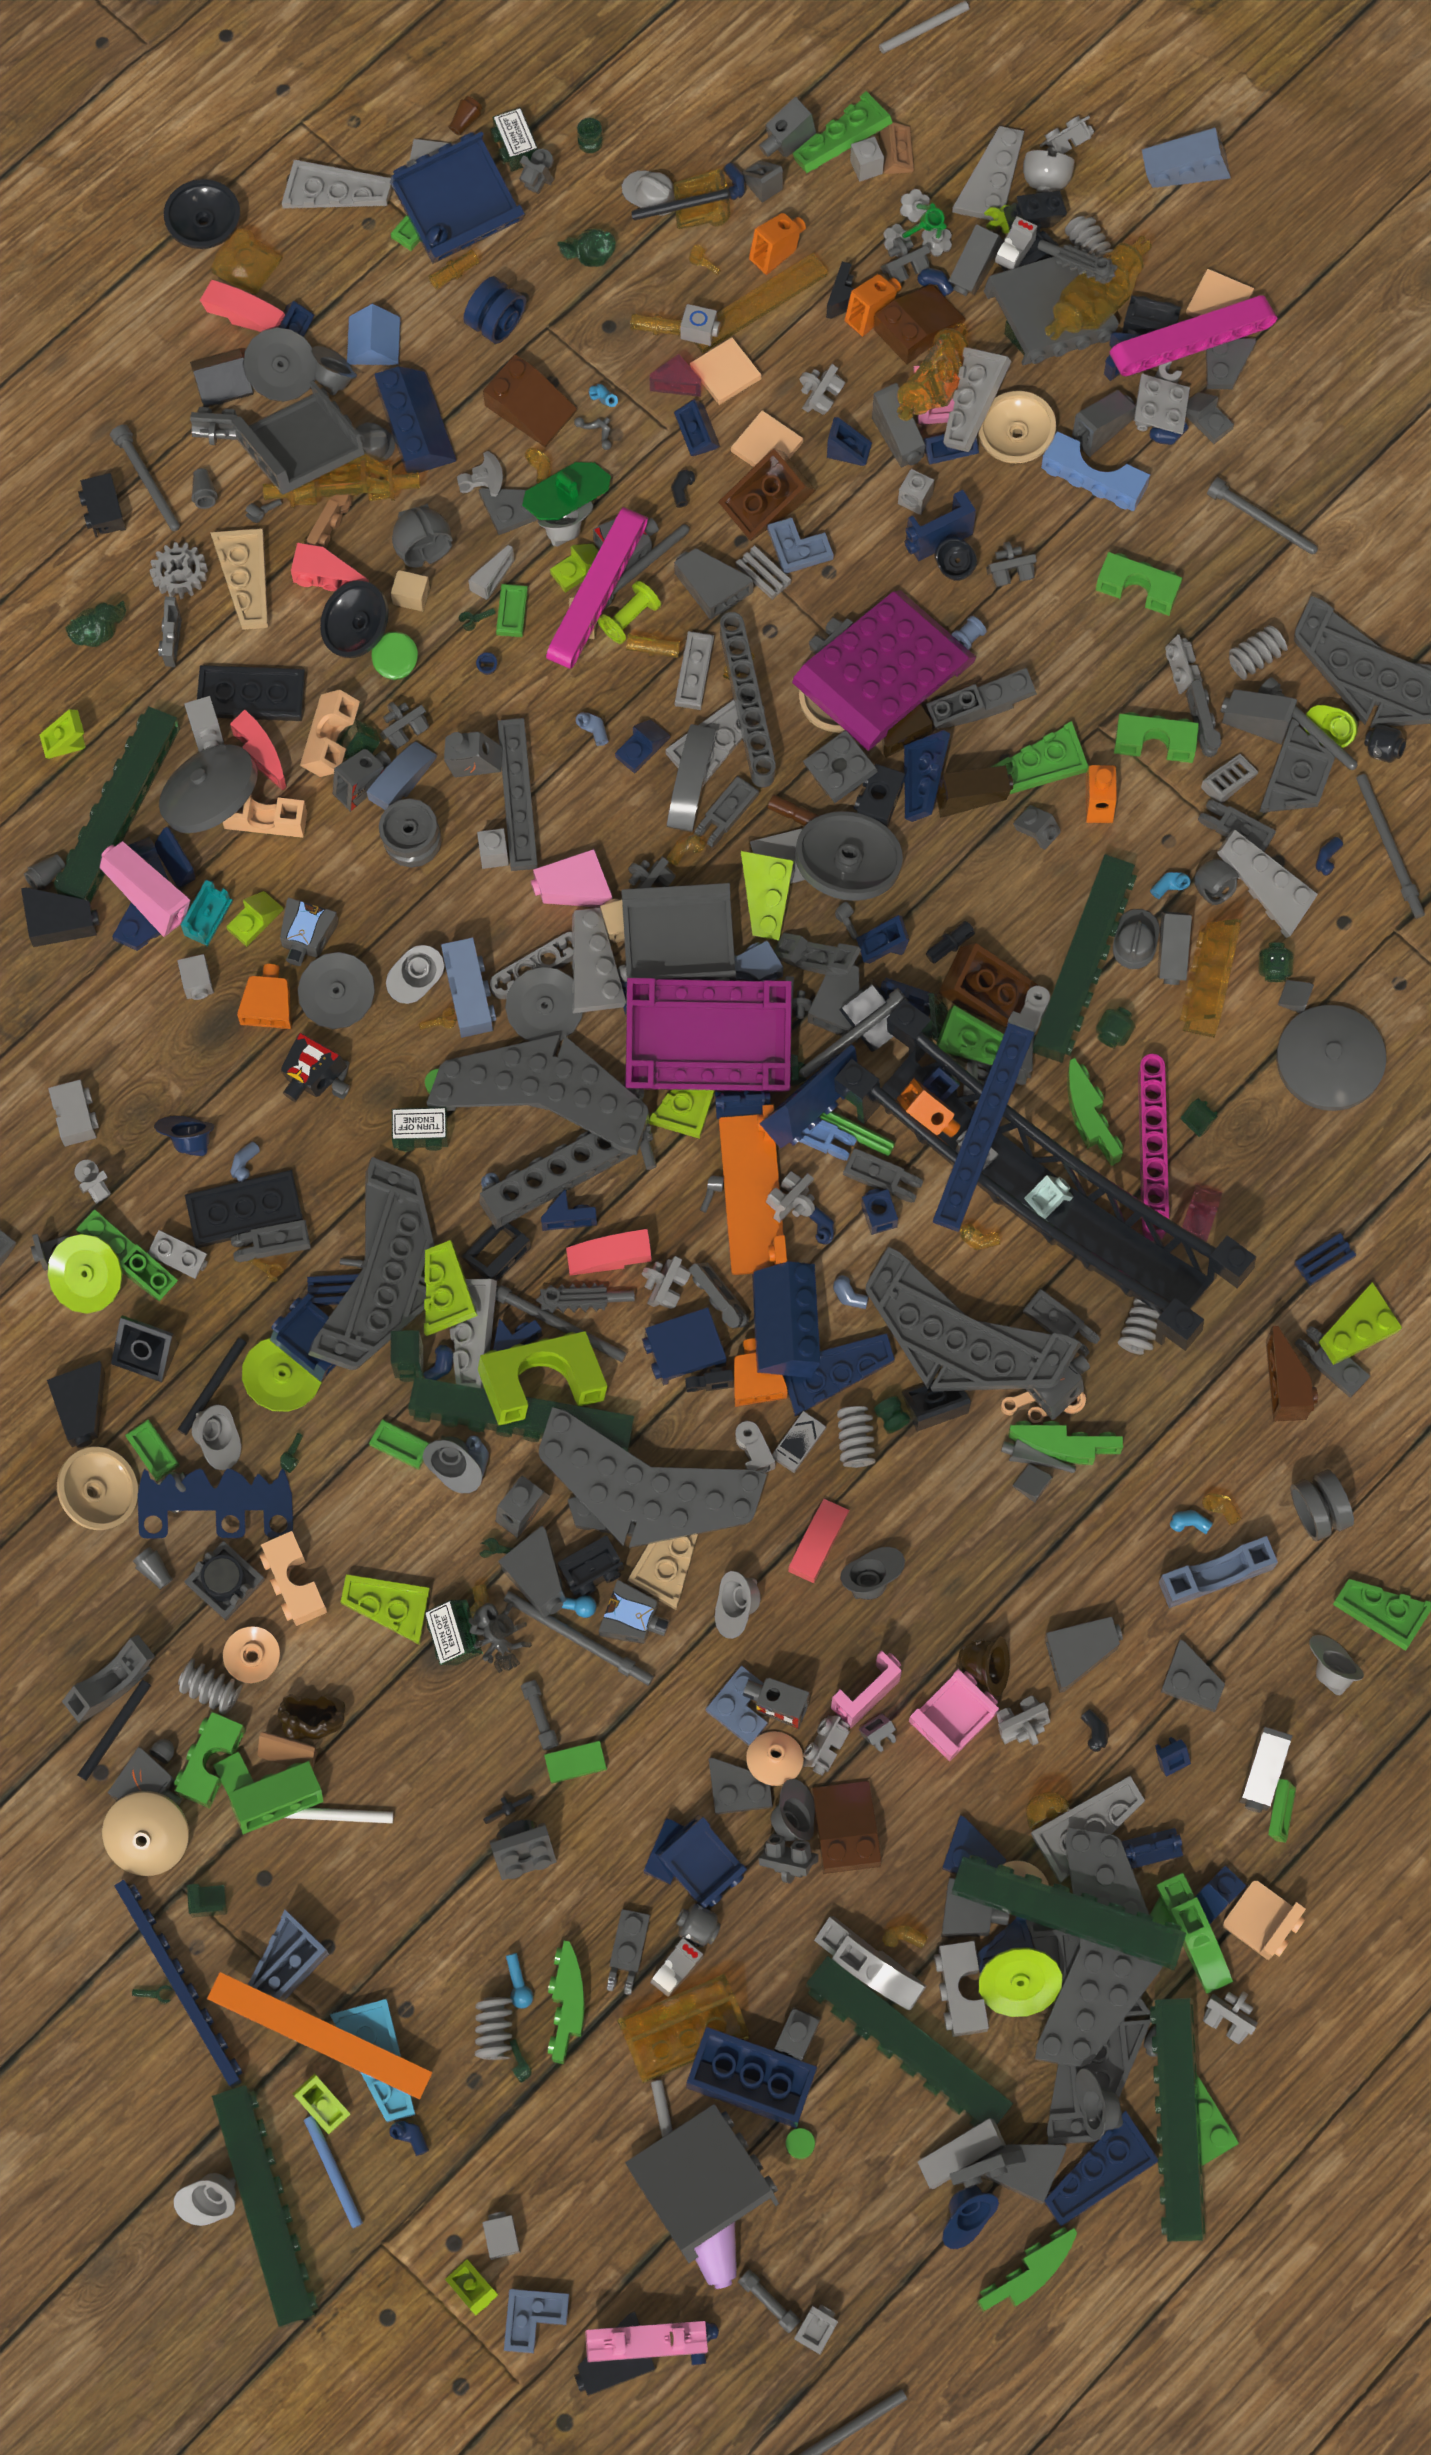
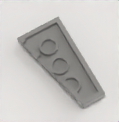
M999 126L954 204L953 213L994 220L991 216H985L984 212L990 207L1000 209L1003 205L1007 204L1024 131Z
M294 160L282 200V207L387 206L392 190L391 178Z
M964 347L963 367L959 369L958 389L954 391L953 400L955 403L953 411L949 414L943 442L949 448L969 452L1011 364V360L1008 356Z
M751 697L742 698L745 702L753 701ZM734 700L698 725L717 730L703 786L743 739ZM748 721L747 724L754 726L757 721ZM687 734L665 749V754L677 768H679Z
M1236 830L1231 831L1217 851L1218 855L1237 872L1238 879H1242L1249 888L1248 892L1254 899L1257 898L1266 909L1265 913L1269 918L1276 921L1282 929L1280 930L1286 938L1290 937L1318 894Z
M600 908L574 911L572 915V969H574V981L572 983L574 1003L572 1005V1013L624 1007L626 1000Z
M466 1279L478 1316L456 1324L450 1329L451 1340H454L455 1346L453 1361L456 1387L460 1390H485L477 1369L480 1355L490 1351L497 1281L492 1279Z
M1131 1776L1034 1830L1031 1832V1836L1061 1884L1070 1875L1065 1848L1067 1828L1112 1834L1145 1800Z

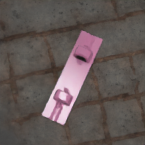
M705 2321L585 2331L587 2362L708 2352ZM670 2332H672L674 2336V2342L672 2347L670 2342Z

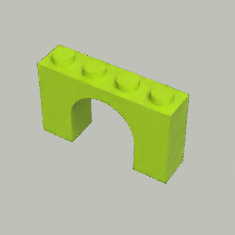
M586 1331L580 1333L570 1332L562 1337L544 1338L536 1343L527 1345L517 1344L509 1349L501 1351L491 1350L480 1355L477 1370L498 1425L525 1419L528 1402L518 1377L522 1372L532 1367L544 1366L560 1372L566 1378L578 1407L604 1401L607 1384Z

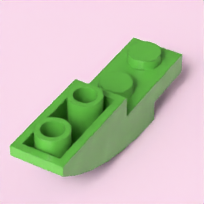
M1073 1058L1070 1060L1068 1067L1067 1090L1074 1123L1087 1149L1097 1144L1112 1166L1121 1161L1123 1145L1117 1136L1113 1137L1111 1135L1105 1116L1102 1113L1098 1114L1103 1106L1104 1097L1097 1086L1093 1087L1088 1078L1090 1076L1086 1067L1083 1064L1079 1065L1076 1059Z
M95 1209L76 1229L78 1234L97 1236L108 1243L119 1257L122 1273L159 1302L178 1282L140 1246L130 1241Z
M1019 1421L1015 1425H1010L1009 1438L1014 1442L1018 1439L1061 1462L1093 1465L1095 1454H1121L1123 1449V1436H1116L1115 1433L1111 1432L1100 1433L1099 1436H1088L1087 1433L1076 1432L1072 1433L1071 1436H1067V1426L1060 1425L1059 1422L1055 1421L1044 1422L1043 1425H1032L1028 1421Z
M1181 1873L1157 1884L1156 1888L1181 1937V1943L1205 1993H1211L1232 1983L1233 1980L1211 1926L1184 1874Z
M564 1941L563 1948L557 1947L554 1964L559 1965L557 1977L551 1976L548 1993L553 1994V2002L563 2004L562 2008L557 2007L554 2025H558L556 2037L551 2036L548 2047V2054H553L552 2061L561 2064L565 2063L570 2035L582 2037L585 2010L581 1972L569 1941Z
M1063 2227L1050 2235L1052 2242L1043 2247L1039 2242L1025 2250L1024 2252L1027 2257L1021 2261L1027 2271L1023 2273L1021 2268L1005 2277L1008 2283L999 2288L994 2283L981 2291L980 2294L983 2298L979 2299L977 2303L982 2312L1009 2297L1013 2306L1016 2307L1040 2289L1066 2258L1077 2235L1075 2228L1067 2231Z

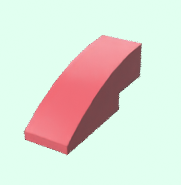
M211 280L200 299L208 313L226 317L233 325L259 332L279 327L285 317L283 311L260 298L215 280Z
M246 710L242 711L230 723L233 735L245 744L242 748L252 757L257 769L281 790H284L286 783L280 760L272 742L259 723Z
M648 1229L601 1237L566 1248L570 1275L624 1269V1265L652 1262Z
M823 1499L789 1565L790 1573L815 1583L849 1513L848 1509Z

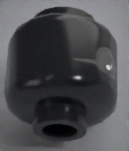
M1378 725L1373 731L1367 733L1364 745L1367 746L1368 754L1371 758L1392 763L1402 757L1406 747V739L1403 738L1400 730L1385 725Z

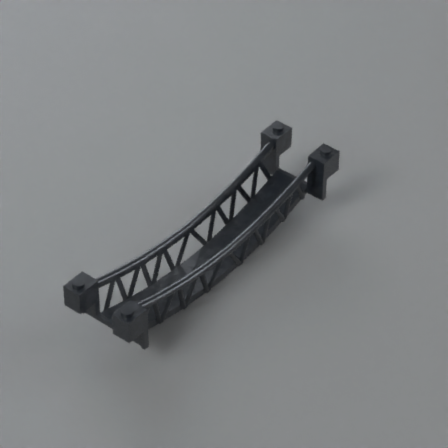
M903 999L887 1018V1032L909 1047V1057L882 1088L880 1087L879 1078L851 1059L834 1078L835 1091L857 1107V1118L863 1124L882 1105L885 1108V1112L889 1115H894L916 1135L919 1142L929 1145L954 1166L958 1156V1152L955 1151L958 1145L956 1140L963 1132L968 1130L974 1111L965 1102L979 1100L984 1085L933 1042L932 1019ZM926 1052L937 1061L923 1067L918 1064ZM938 1066L944 1067L948 1074L956 1077L974 1092V1094L959 1096L956 1089L944 1101L955 1114L953 1119L961 1125L958 1132L951 1138L943 1131L939 1135H935L907 1113L897 1101V1097L913 1078L922 1083L925 1075ZM1007 1104L1003 1117L1010 1123L999 1126L991 1146L998 1156L982 1171L977 1185L990 1195L994 1203L1005 1206L1021 1220L1041 1233L1048 1243L1058 1245L1081 1261L1088 1271L1097 1272L1120 1287L1128 1297L1134 1296L1155 1309L1160 1315L1157 1318L1155 1341L1163 1345L1167 1337L1186 1351L1203 1331L1204 1319L1191 1310V1308L1215 1281L1217 1274L1238 1289L1255 1268L1256 1256L1228 1235L1215 1248L1182 1228L1074 1156ZM1017 1128L1025 1152L1002 1133ZM1027 1136L1053 1156L1034 1157ZM1062 1162L1077 1190L1070 1186L1068 1191L1073 1195V1198L1070 1201L1064 1200L1044 1219L1036 1213L1024 1198L1047 1175L1058 1178L1040 1163ZM1074 1171L1099 1189L1088 1196ZM1106 1193L1116 1217L1096 1205L1094 1201ZM1116 1200L1134 1211L1126 1221ZM1142 1217L1155 1243L1130 1227ZM1153 1224L1174 1237L1165 1247ZM1181 1242L1193 1267L1170 1253ZM1192 1249L1209 1258L1207 1275L1202 1273Z

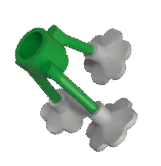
M913 189L909 194H903L901 197L902 206L900 207L901 215L908 217L911 222H917L920 219V223L908 231L903 230L899 224H894L891 228L885 229L883 233L885 237L884 246L887 250L894 248V239L899 237L905 243L910 240L912 234L924 228L922 247L927 245L931 254L938 257L943 252H948L951 249V232L946 229L943 212L936 208L934 203L929 205V197L922 195L920 190Z

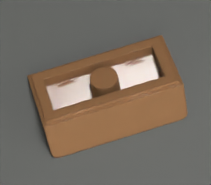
M892 122V124L879 131L880 147L884 156L883 173H912L914 165L910 127Z
M267 1732L260 1733L258 1757L286 1766L309 1761L313 1770L318 1755L314 1746Z

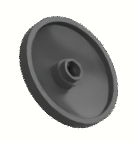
M218 745L197 753L185 761L166 782L159 800V809L162 817L172 829L182 833L201 832L221 824L235 814L251 795L257 781L256 763L245 749L237 745Z
M832 812L813 819L801 830L797 839L795 860L801 875L818 891L834 898L856 901L871 899L888 891L899 877L903 854L900 843L895 835L879 821L854 812Z
M1322 1005L1300 1013L1286 1026L1278 1043L1276 1062L1281 1080L1289 1092L1298 1100L1317 1109L1338 1111L1359 1105L1377 1089L1386 1067V1049L1380 1033L1366 1017L1346 1007Z

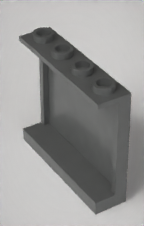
M1055 256L991 275L984 288L987 299L996 298L1025 353L1021 362L1023 366L1030 363L1038 364L1053 356L1061 357L1072 350H1083L1098 342L1106 343L1110 341L1111 334L1116 332L1119 325L1095 278L1090 277L1087 279V274L1079 275L1078 270L1070 271L1068 266L1062 268V264H1056L1057 257Z
M313 380L310 381L313 395L250 426L247 425L241 416L231 420L237 441L282 495L365 454L362 443L365 441L361 431L358 428H353L349 417L346 414H341L335 401L331 402L325 389L319 388Z
M730 883L622 890L627 978L736 981Z
M715 2104L625 2162L633 2178L688 2263L699 2257L694 2248L768 2199H771L775 2206L779 2204L774 2195L778 2191L776 2185L769 2175L765 2178L762 2176L760 2171L764 2168L755 2154L748 2155L746 2149L749 2146L740 2132L736 2135L731 2128L735 2125L726 2111L720 2113Z

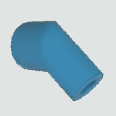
M597 384L589 388V396L592 400L600 399L603 405L609 407L617 405V396L612 394L603 384Z
M1168 872L1150 889V892L1155 898L1160 899L1168 890H1184L1188 888L1191 880L1184 873Z
M1194 1510L1176 1512L1170 1521V1527L1177 1532H1181L1185 1526H1194L1205 1535L1213 1525V1522Z

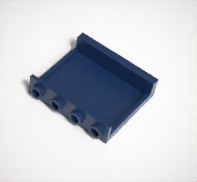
M474 132L468 133L460 139L461 142L455 145L448 143L438 149L439 153L431 157L429 154L423 155L416 160V164L410 167L403 165L393 171L394 175H392L390 183L432 264L522 221L525 215L521 205H516L482 140L484 135L482 132L476 135ZM435 225L442 226L448 233V239L433 247L427 242L426 233ZM441 231L438 232V235L435 239L438 242L441 236Z

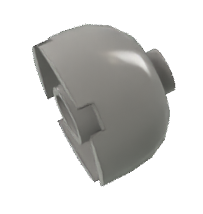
M1044 150L1027 152L1023 163L1025 180L1032 188L1037 189V193L1062 190L1071 181L1074 171V160L1071 157L1061 153H1056V157L1049 156L1048 151Z

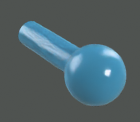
M584 1595L577 1599L566 1597L562 1608L575 1610L578 1616L588 1618L596 1612L597 1605L591 1596Z
M517 1953L506 1955V1960L514 1988L510 1998L513 1999L512 2004L515 2007L524 2009L531 2005L533 1992L524 1984Z

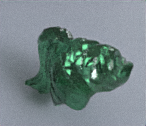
M591 228L583 231L577 238L567 237L563 242H557V246L559 247V252L562 253L563 258H566L567 261L577 257L584 266L599 267L604 265L612 256L616 242L613 234L608 231Z
M121 601L116 606L102 602L95 608H87L81 611L65 627L71 641L77 645L98 647L110 640L115 634V624L122 622L125 617V602Z

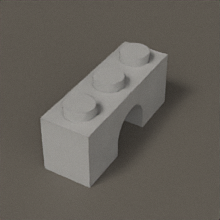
M974 1941L940 1946L938 1949L939 1954L934 1955L936 1971L942 1972L944 1983L939 1984L941 2001H947L948 2012L944 2013L946 2031L951 2030L952 2037L987 2032L989 2027L984 1999L967 2000L960 1994L958 1989V1983L961 1978L977 1974L979 1971Z

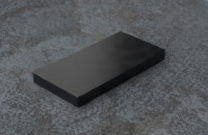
M200 665L197 699L210 696L217 718L235 719L242 711L246 710L255 720L302 721L306 672L305 669Z
M292 1170L185 1195L196 1248L231 1241L232 1236L251 1232L253 1229L303 1220Z

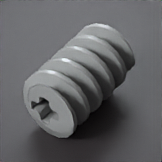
M1080 216L1067 224L1064 232L1069 236V240L1074 244V247L1078 246L1080 251L1086 249L1087 254L1095 253L1097 258L1103 256V258L1108 260L1113 259L1116 253L1113 249H1109L1111 244L1108 241H1104L1106 236L1100 233L1101 228L1099 225H1095L1096 220L1094 217L1086 219L1085 216Z
M1269 625L1263 631L1257 632L1255 637L1251 636L1246 642L1240 643L1238 648L1230 649L1229 661L1236 674L1242 680L1247 679L1245 670L1253 675L1256 673L1254 665L1259 669H1263V659L1270 664L1273 662L1272 655L1276 658L1281 657L1280 648L1283 651L1288 649L1281 633L1275 627Z
M1135 1298L1133 1301L1134 1308H1131L1129 1312L1131 1317L1127 1318L1125 1322L1127 1327L1122 1330L1123 1337L1118 1340V1344L1131 1353L1143 1355L1144 1350H1153L1154 1348L1147 1341L1155 1340L1156 1335L1151 1331L1156 1330L1157 1323L1155 1320L1160 1315L1155 1309Z
M846 1407L837 1412V1417L842 1419L838 1422V1428L842 1430L839 1433V1439L843 1441L839 1444V1449L843 1452L840 1455V1460L844 1462L843 1466L865 1467L876 1462L875 1459L867 1457L868 1454L875 1452V1448L867 1447L868 1443L874 1442V1437L866 1436V1433L873 1431V1426L865 1425V1422L873 1420V1416L864 1413L868 1410L867 1407Z
M192 1658L180 1675L178 1682L180 1693L186 1694L189 1691L190 1698L196 1699L199 1696L201 1704L209 1702L211 1709L214 1710L219 1707L220 1714L228 1713L236 1703L242 1685L235 1690L234 1679L224 1684L225 1675L223 1673L217 1679H214L215 1669L213 1668L205 1674V1664L203 1663L195 1669V1659Z
M502 1997L484 1998V2001L476 2004V2009L483 2011V2013L476 2015V2021L483 2023V2025L477 2026L475 2031L483 2036L475 2039V2044L483 2048L475 2051V2056L487 2060L511 2059L503 2055L504 2052L512 2049V2046L504 2044V2040L512 2038V2034L504 2032V2028L512 2026V2022L504 2020L505 2016L512 2014V2011L504 2008V2005L513 2002V1999Z

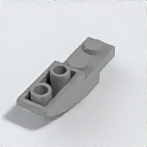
M834 1916L828 1918L814 1940L832 1954V1959L845 1970L883 1996L908 2010L913 2008L927 1987L885 1952L874 1949Z

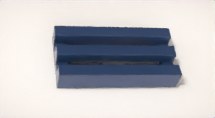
M1341 1233L1295 1262L1294 1265L1310 1286L1356 1257V1253L1351 1251L1350 1245L1343 1240L1344 1237ZM1337 1243L1339 1244L1338 1248L1306 1268L1303 1266ZM1344 1251L1346 1254L1344 1257L1313 1277L1310 1276V1272Z
M359 1274L307 1277L308 1293L313 1296L311 1302L315 1306L338 1305L344 1296L314 1298V1294L347 1292L351 1285L314 1287V1285L354 1283Z

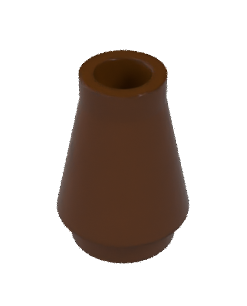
M466 96L464 100L461 99L452 122L448 126L449 129L461 136L481 116L480 112L483 109L481 104L469 96Z

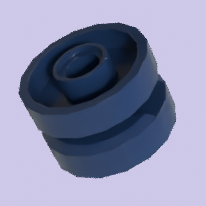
M496 276L489 277L481 283L471 296L465 308L464 323L477 332L482 331V336L494 344L501 343L519 323L526 307V297L513 288L508 289V285Z

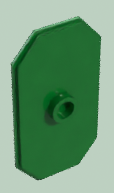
M575 462L526 490L522 506L539 520H560L609 491L611 475L594 462Z

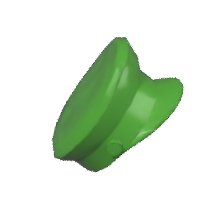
M397 631L387 632L383 634L378 644L372 649L373 665L376 671L387 679H403L412 672L415 664H417L418 651L416 644L405 633Z

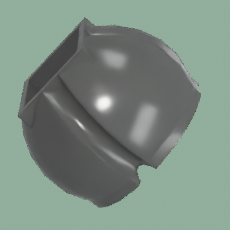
M428 504L398 512V519L393 528L392 543L396 554L407 566L422 567L424 561H427L430 565L448 553L452 547L451 541L453 539L451 537V529L441 514L430 509Z

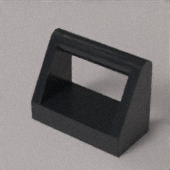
M509 1223L498 1229H495L492 1224L461 1257L484 1279H492L498 1282L531 1249V1243L529 1238ZM504 1230L514 1241L486 1267L476 1260L475 1257Z

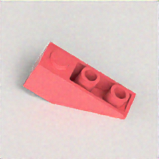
M297 543L291 568L293 583L303 587L318 586L328 591H336L344 584L352 581L369 582L367 578L324 547Z

